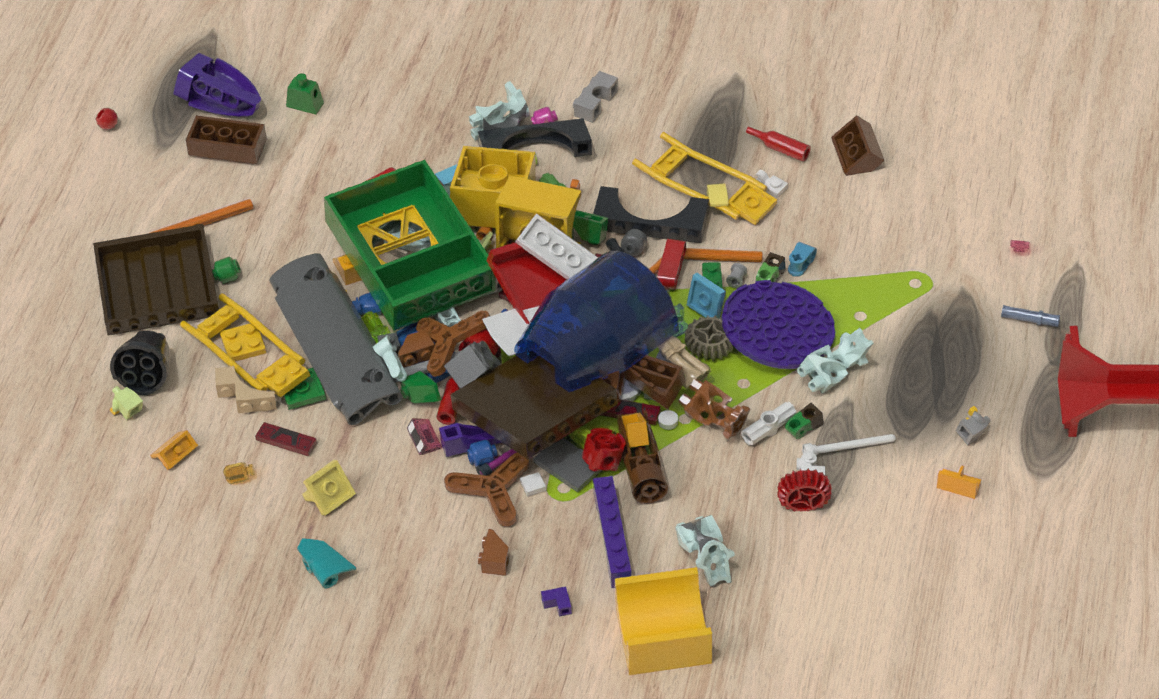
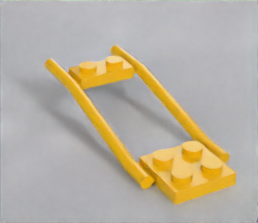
M665 132L661 133L660 138L672 146L652 164L651 168L636 158L632 161V165L660 183L695 198L709 199L708 196L667 178L687 159V156L745 181L746 183L728 200L727 206L714 207L735 220L741 216L756 225L777 204V199L765 192L767 186L760 181L692 150Z
M223 293L219 295L218 299L226 305L197 325V329L186 321L180 323L181 328L206 345L228 366H234L235 372L256 390L266 391L268 388L281 398L310 376L308 369L302 366L306 361L305 358L293 351L250 312ZM239 315H242L285 353L284 356L256 375V379L210 340L240 318Z

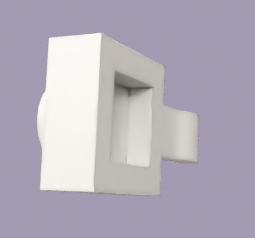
M759 170L756 173V176H758L756 180L767 186L765 192L775 198H778L788 188L787 182L774 175L769 178L763 170Z

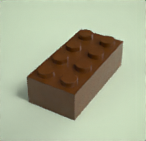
M196 115L186 137L188 155L257 164L267 141L265 124Z

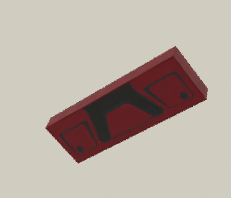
M621 400L618 401L616 406L600 416L617 418L619 414L622 416L641 413L643 416V411H647L649 424L657 425L661 406Z
M263 422L255 435L257 441L308 457L317 443V439L266 422Z

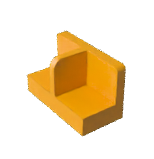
M961 465L958 473L946 469L940 470L936 488L975 499L981 485V479L964 475V466Z

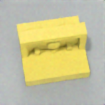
M337 460L331 461L303 481L307 488V491L302 494L305 501L315 502L321 515L324 516L356 494Z

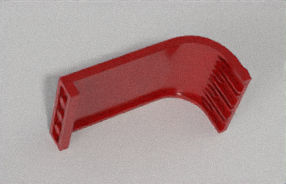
M517 243L498 247L489 252L487 263L513 309H516L526 324H529V321L523 310L564 301L571 308V315L575 317L579 305L584 302H592L581 282L578 286H575ZM557 304L549 306L552 312L561 311V307ZM624 311L621 313V316L613 318L612 315L609 319L605 317L604 322L597 323L593 321V324L589 322L587 327L582 329L579 326L574 329L572 322H563L562 327L571 331L563 334L562 331L558 332L554 343L537 347V349L543 354L551 356L619 334L625 328L629 316ZM545 319V322L549 324L552 320Z

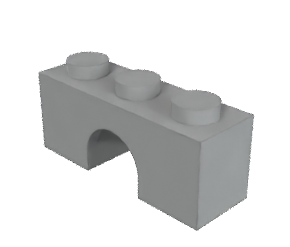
M601 71L595 77H592L589 85L582 90L581 95L573 102L574 116L584 118V120L593 123L601 113V99L610 101L617 93L618 77Z

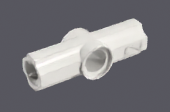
M785 402L773 411L763 412L758 421L741 431L744 441L748 445H754L766 436H774L779 427L797 414L794 405L790 402Z

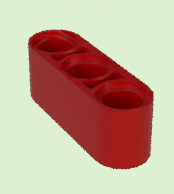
M667 239L656 283L668 289H676L686 252V241Z

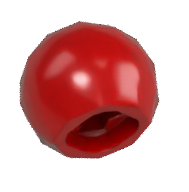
M103 108L99 111L95 120L100 128L110 130L116 126L118 116L113 109Z

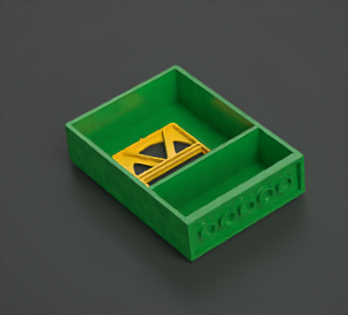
M426 160L415 162L324 197L325 222L394 331L418 322L422 318L431 317L496 291V277L487 263V252ZM401 220L400 238L379 229L380 226L387 222ZM409 222L420 226L422 230L408 235ZM376 235L388 243L373 248L372 238ZM429 236L431 246L388 263L378 257V255Z

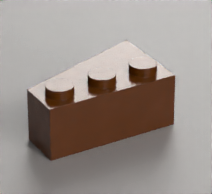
M630 350L622 363L625 379L669 410L685 383L683 367Z

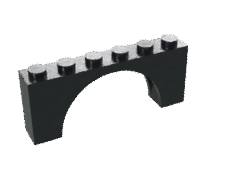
M584 118L478 131V147L512 150L524 144L542 142L560 145L568 149L574 157L592 155V140Z
M601 186L593 214L608 218L607 232L626 234L631 229H638L646 237L702 243L709 214V199L691 197L687 206L678 214L665 219L648 220L636 217L623 208L619 201V188Z

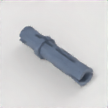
M1003 305L1001 317L1037 323L1039 326L1043 324L1058 327L1060 322V315L1044 313L1042 310L1038 312Z

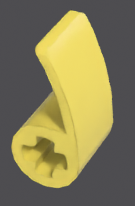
M726 184L707 185V196L710 200V206H727Z

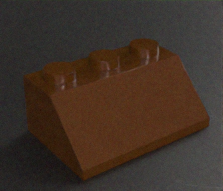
M857 115L831 137L846 176L872 172L885 161L871 124Z

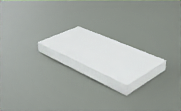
M538 214L533 217L515 242L575 286L580 284L598 259V257Z

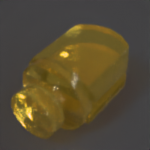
M245 462L225 466L223 473L227 483L231 485L249 480V474L250 476L255 475L253 464H248L247 467Z

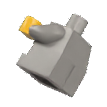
M975 406L971 407L968 411L971 418L967 417L961 420L955 430L967 445L976 441L990 423V418L988 416L982 417L981 414H978V409Z

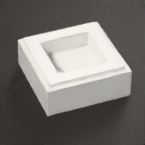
M539 472L520 478V483L527 497L546 491V486Z

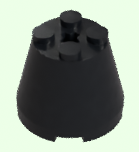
M148 330L139 331L115 351L110 361V371L113 379L117 380L123 387L133 390L137 395H150L161 388L169 373V345L165 335Z

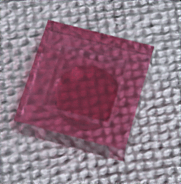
M1010 240V247L1014 248L1013 251L1025 252V249H1029L1030 242Z

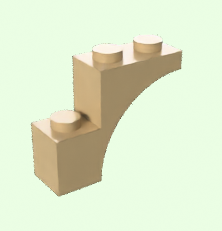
M234 366L215 368L218 398L236 396L238 413L277 409L274 391L256 390L245 385L238 378Z

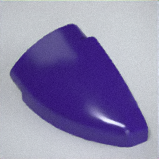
M201 53L195 55L180 69L173 93L175 96L188 101V105L191 107L227 116H251L259 109L261 102L257 89L242 72L220 58H217L214 63V59Z

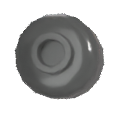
M631 229L626 232L621 241L622 250L629 256L640 255L647 245L646 235L638 229Z

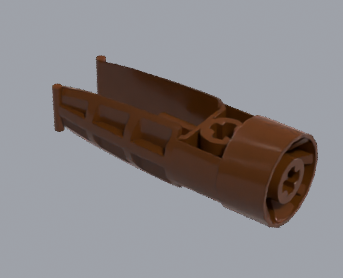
M643 411V417L647 424L650 454L647 455L645 446H637L634 448L635 457H631L623 420L619 414L617 415L618 431L626 443L623 460L633 498L637 502L644 504L658 502L668 493V484L659 449L647 419V411Z

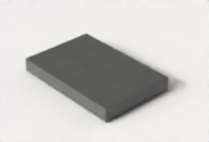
M565 438L542 450L533 458L535 464L576 492L583 489L603 471L590 470L588 468L589 465L582 458L583 450Z

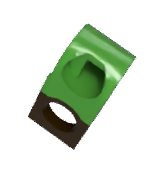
M770 252L756 275V281L771 280V282H775L779 275L783 274L786 270L785 257ZM773 259L778 260L779 263H773Z

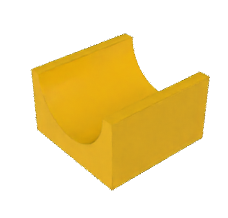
M463 146L450 185V198L469 226L496 228L495 202L509 176L536 181L535 152Z
M509 176L495 202L496 248L515 243L536 214L572 239L573 221L578 202L581 198V190Z
M697 567L615 579L616 613L629 675L712 664L711 627L706 628Z

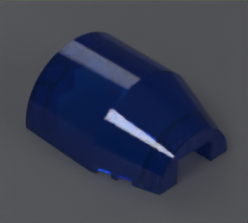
M609 251L545 296L514 347L516 354L514 355L526 363H529L537 356H541L555 366V383L571 392L590 385L591 380L599 377L603 379L608 378V374L619 371V373L626 371L679 331L676 310L662 283L642 262L629 254L620 251Z

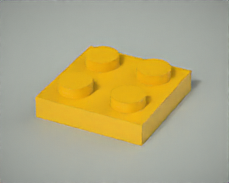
M251 323L220 331L225 352L235 362L266 354V348L260 331Z

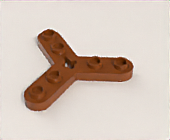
M478 311L451 327L432 318H422L418 322L416 330L418 332L425 330L431 340L436 343L427 364V370L432 376H440L446 371L444 366L450 361L457 343L486 328L482 319L490 317L488 311Z
M515 453L490 476L459 472L449 473L444 478L445 488L452 493L486 496L497 522L502 526H511L516 522L517 515L506 489L529 468V459H526L519 453Z

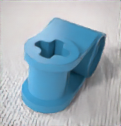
M798 242L789 255L790 265L788 266V273L795 277L803 275L815 259L817 248Z

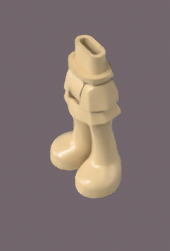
M661 328L657 329L650 335L655 341L654 345L658 346L667 361L683 367L685 374L683 387L686 390L690 389L689 386L694 379L702 381L709 375L711 368L691 355L685 349V344L681 343L674 336H670L669 332L665 333Z

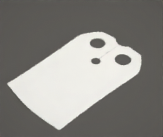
M564 301L523 310L529 324L525 323L515 308L482 319L492 338L508 356L554 343L558 332L562 331L563 334L571 331L562 327L563 322H572L574 329L577 326L580 329L583 327L579 319L571 315V308ZM557 304L561 307V311L552 312L549 306ZM545 319H551L552 322L548 324L545 322Z

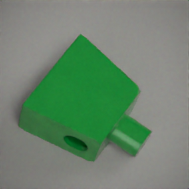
M300 73L293 78L287 88L286 107L317 115L324 104L319 85L316 81L308 80L306 74Z

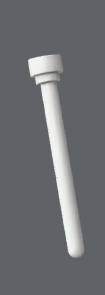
M890 434L820 446L807 443L802 445L803 454L808 452L814 453L817 456L820 453L894 442L896 437Z

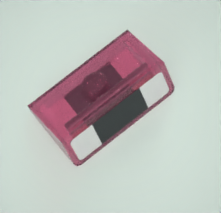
M411 419L407 430L418 454L424 455L440 450L442 446L429 419Z

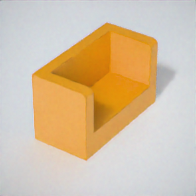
M641 413L622 415L629 447L649 445L647 424Z

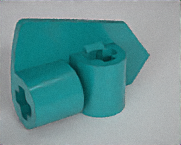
M302 538L297 547L306 570L310 574L313 573L325 589L331 588L337 583L338 574L356 570V567L324 541Z

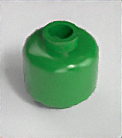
M232 257L216 261L214 264L215 269L212 270L215 280L219 279L224 284L238 279L239 273H241L237 259Z

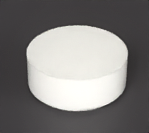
M671 410L661 412L658 417L660 427L666 430L675 428L678 425V415Z

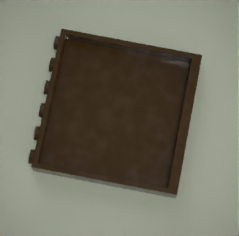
M537 348L521 352L450 394L452 408L455 412L526 459L533 457L618 404L615 387L563 355L557 353L548 356Z

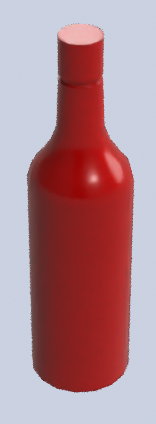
M749 126L746 129L747 134L761 139L766 147L802 162H805L810 154V145L776 131L762 132Z
M450 378L446 383L436 415L437 420L446 425L453 424L457 416V412L452 408L450 394L460 389V387L453 378Z

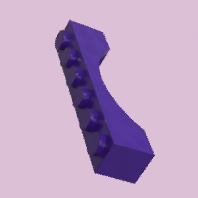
M455 423L439 428L441 445L446 457L467 452L470 445L474 442L488 440L491 445L502 443L478 426Z
M613 476L593 478V494L603 533L611 588H615L616 578L631 576V566Z

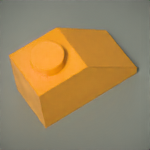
M346 254L332 259L345 285L362 280Z

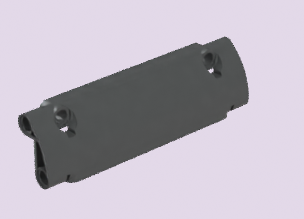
M314 253L295 259L281 267L270 277V284L277 294L275 297L277 304L330 400L342 412L349 425L359 424L381 402L388 405H396L402 400L403 396L396 385V378L390 375L384 359L373 349L376 342L335 273L331 272L321 254Z

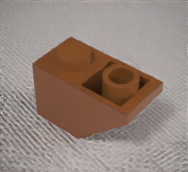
M425 330L407 335L398 353V358L403 368L428 361L435 344Z
M488 529L487 537L484 536L482 540V548L484 549L483 553H479L478 564L481 565L482 573L506 576L510 560L509 547L493 529Z

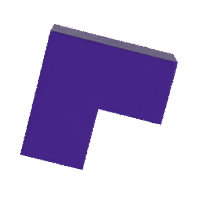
M566 586L541 591L544 609L557 607L559 617L572 614Z

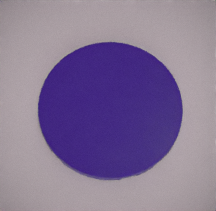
M761 280L756 281L754 284H745L733 291L724 304L722 326L731 344L746 357L766 366L780 369L799 368L804 359L814 351L827 345L831 349L835 338L834 319L830 311H827L823 306L824 303L811 292L791 283Z

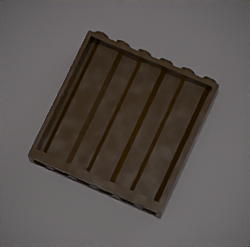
M203 224L93 243L104 321L108 336L177 324L182 321L188 322L205 319L219 310Z

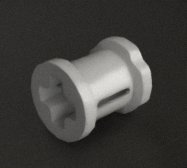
M734 263L731 266V274L726 279L728 285L732 288L741 287L743 284L742 279L747 274V268L743 264Z

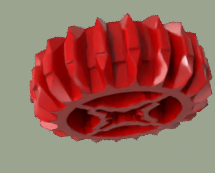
M800 468V471L792 470V474L787 473L785 477L781 478L777 487V496L781 506H785L787 510L792 509L794 512L815 511L816 508H823L824 504H828V500L831 499L832 487L828 476H825L823 472L818 473L816 469L810 471L809 468L807 470H801Z

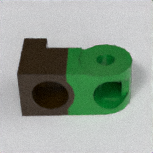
M811 402L788 420L785 429L794 438L801 439L813 428H819L824 424L823 412Z

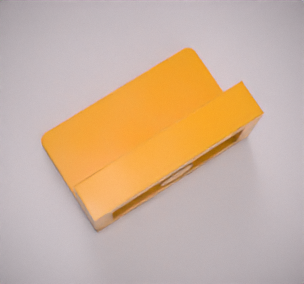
M188 430L176 433L150 456L152 459L158 457L168 470L194 450L198 444Z

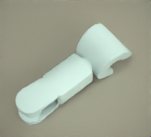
M387 335L374 345L373 349L384 359L390 375L399 382H403L407 378V373L395 352L397 350L396 346L390 343V336Z

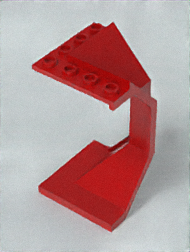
M1070 326L1069 333L1065 334V340H1063L1058 373L1062 424H1064V429H1068V437L1077 436L1078 423L1082 418L1109 404H1159V365L1110 364L1082 347L1079 342L1078 326Z

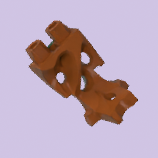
M694 379L689 388L695 392V395L691 398L684 393L678 401L684 408L685 414L709 427L711 424L721 427L724 429L723 436L727 440L737 435L744 426L751 409L747 406L740 407L738 405L735 409L728 407L727 404L733 400L730 396L707 380L703 383ZM714 396H720L723 401L716 402L713 398ZM703 411L709 414L707 419L701 416ZM717 413L725 414V418L722 420L718 419Z

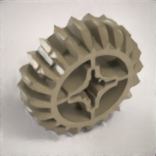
M707 315L706 318L700 316L699 320L694 319L685 331L687 349L691 351L692 355H697L698 359L703 357L705 361L708 358L713 361L715 358L721 360L722 355L727 357L729 352H732L734 346L723 330L722 317L718 319L716 315L714 317Z

